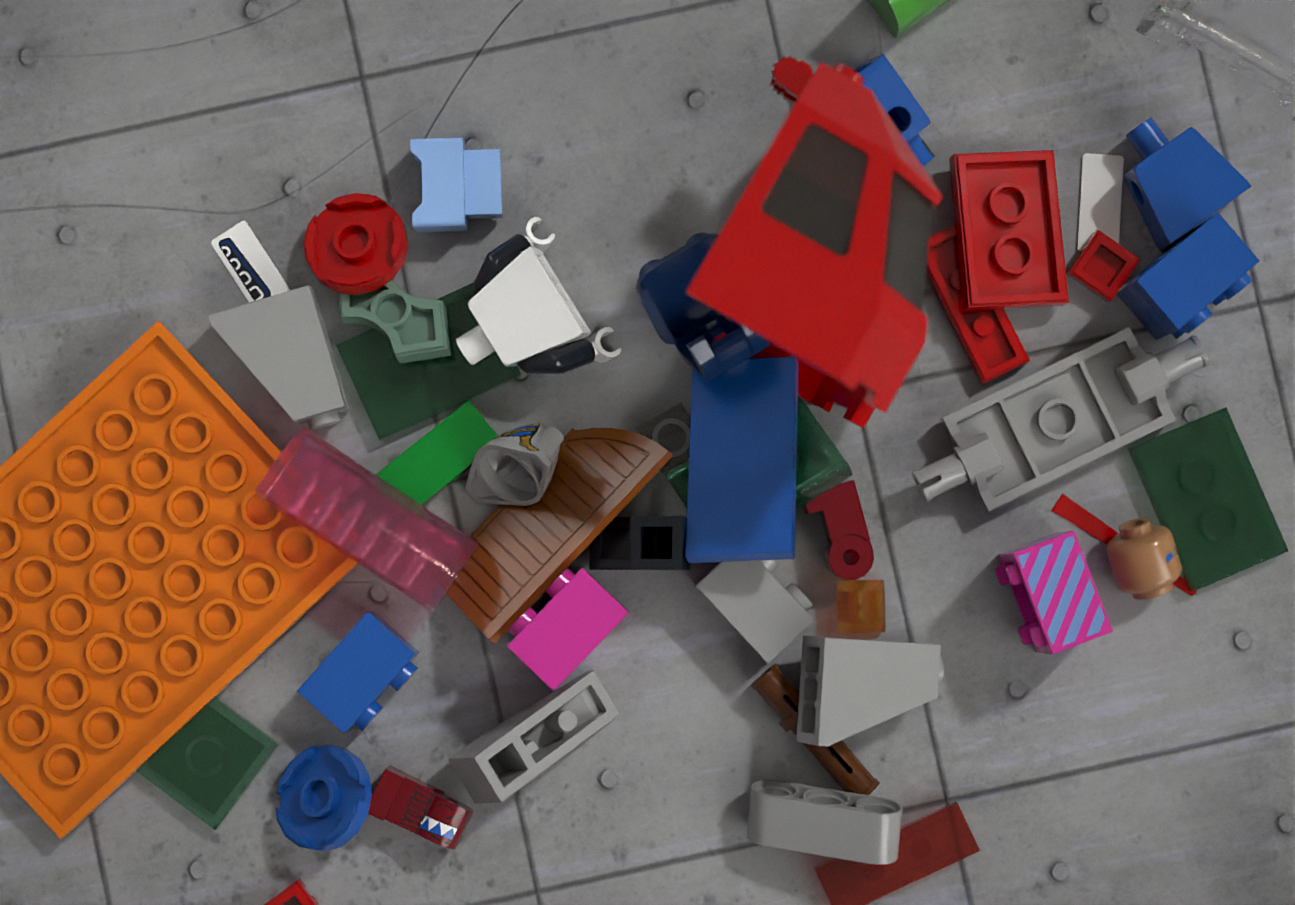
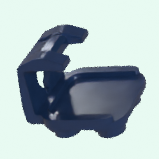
M701 232L691 236L684 246L666 257L647 262L639 272L636 292L661 340L666 344L675 345L686 363L708 383L767 348L770 344L768 340L686 294L719 234ZM723 333L726 335L717 341L714 339Z

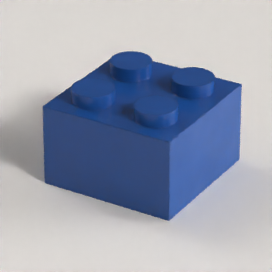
M1217 212L1189 231L1120 289L1117 295L1155 340L1172 334L1177 339L1184 333L1188 334L1212 315L1207 305L1212 302L1217 306L1223 300H1229L1253 280L1247 272L1260 260Z

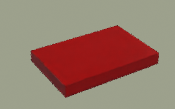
M1054 150L953 154L949 158L963 310L1064 306L1069 303Z

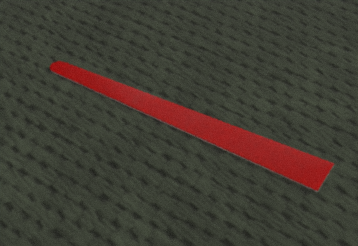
M1063 493L1051 510L1105 544H1108L1110 539L1119 534ZM1181 576L1173 582L1175 587L1190 596L1197 593V588Z

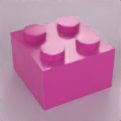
M567 568L545 591L552 598L551 601L540 612L530 607L508 629L515 638L507 647L553 691L629 613L584 568H581L576 574Z

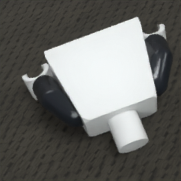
M539 217L531 218L521 235L516 234L489 252L473 283L475 296L467 304L479 325L456 339L459 349L471 365L476 364L496 351L506 367L518 365L527 374H563L591 364L593 361L607 362L621 353V348L613 352H607L601 346L600 339L614 332L610 327H604L591 335L588 340L585 339V337L592 333L543 255L551 246L555 234H551L544 240L537 239L532 234L542 221Z

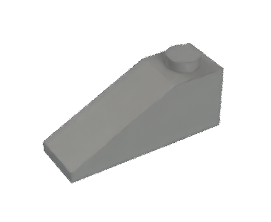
M590 670L491 728L448 760L475 804L501 803L617 717L619 712L594 670Z

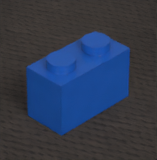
M367 611L297 692L343 733L350 731L355 725L363 731L383 709L377 700L389 686L399 691L417 671L418 667L412 663V660L420 652L374 611Z

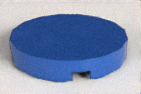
M333 745L313 746L304 749L289 762L279 780L276 794L281 795L280 808H276L277 822L285 837L298 847L323 852L343 847L358 834L369 812L372 797L370 775L362 760L348 749Z

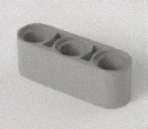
M761 780L751 785L747 838L755 844L868 864H890L898 859L903 806L894 800L784 781Z

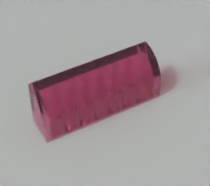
M303 427L291 439L256 488L257 497L432 613H434L480 544L306 427Z

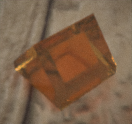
M884 580L837 581L838 633L885 632Z

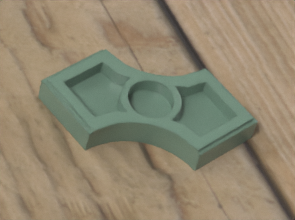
M394 280L373 292L360 295L338 293L340 318L343 323L367 325L382 332L391 341L394 354L400 364L451 356L447 310L443 301L439 299H420L411 296L399 288Z

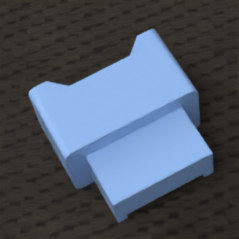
M463 138L410 139V151L414 154V159L421 165L422 203L412 213V226L416 233L468 231V219L503 218L502 154L500 149L466 150Z

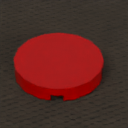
M361 193L336 197L325 205L327 208L318 217L316 214L307 225L303 240L305 259L319 282L336 293L360 295L376 291L393 280L404 265L409 247L406 227L396 210L387 205L386 201L381 198Z

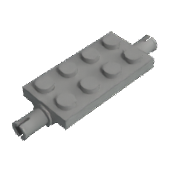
M1128 327L941 418L940 420L954 446L952 448L953 453L920 470L912 471L916 485L934 477L938 478L936 482L919 490L923 499L929 502L932 498L968 482L970 485H973L985 511L989 512L1176 421L1167 402L1165 391L1169 389V383L1199 368L1209 366L1210 363L1206 351L1188 360L1184 357L1203 347L1201 341L1196 335H1192L1187 340L1154 355L1152 352L1146 353L1139 346L1131 328Z

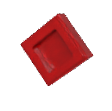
M1095 230L1066 274L1106 302H1111L1141 259L1100 230Z

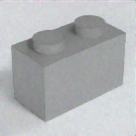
M773 560L720 562L695 587L764 662L769 664L815 621L807 613L813 604L794 583H791L786 588L780 584L771 574L778 567Z

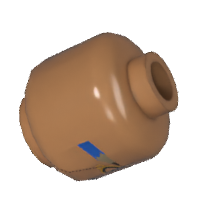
M1148 518L1133 519L1121 524L1118 527L1120 533L1110 539L1106 546V553L1118 589L1132 594L1133 598L1137 600L1152 599L1170 592L1174 588L1173 582L1178 579L1182 572V565L1174 537L1169 528L1161 525H1151Z

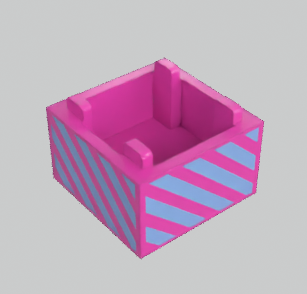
M1074 530L1057 532L998 554L1002 565L995 568V573L1001 585L1009 584L1025 624L1018 628L1019 636L1024 645L1032 644L1035 652L1053 655L1113 632Z

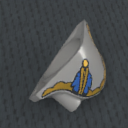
M537 422L499 434L476 452L464 491L476 503L526 506L538 502L546 491L554 473L560 444L564 440L562 433L554 427L545 428L541 422Z

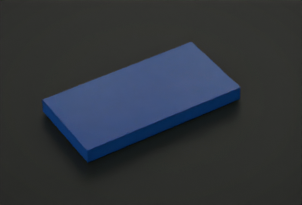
M796 357L746 359L708 383L692 369L685 557L688 563L795 558L799 368Z

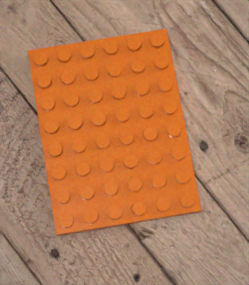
M157 321L0 466V774L60 839L65 838L373 551L370 545L160 321Z

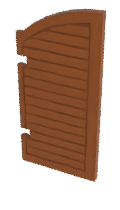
M572 428L564 436V440L560 444L559 458L557 459L554 473L541 499L532 505L526 506L499 505L471 534L472 538L478 541V543L468 551V554L459 547L430 578L480 631L495 644L673 457L667 449L650 438L628 430L615 428L574 430Z

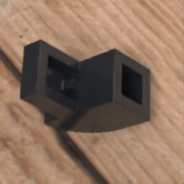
M687 516L615 517L590 543L589 570H691V563H688L685 557Z

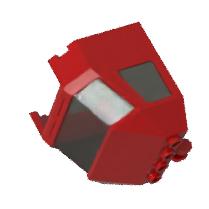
M791 55L789 57L783 56L782 59L773 65L774 71L772 70L770 86L773 87L772 91H776L777 95L782 94L783 99L794 104L690 284L686 294L768 340L770 346L748 359L796 357L799 364V398L828 413L834 404L847 410L843 418L850 423L865 428L875 408L886 413L925 344L928 316L923 313L930 219L931 213L938 206L943 196L873 92L862 85L864 78L860 74L839 63H835L833 68L822 62L813 74L811 65L804 61L798 62L797 57L792 58ZM723 333L714 339L717 341L726 335Z

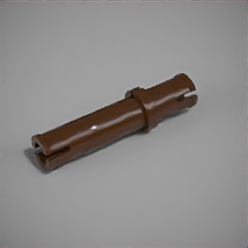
M774 664L763 672L751 684V687L757 690L782 719L779 725L784 731L788 732L791 730L797 736L799 691L779 670L777 664ZM783 697L790 703L793 709L787 704ZM842 740L827 747L847 768V771L825 746L803 743L845 792L870 795L880 784L877 778L870 774Z

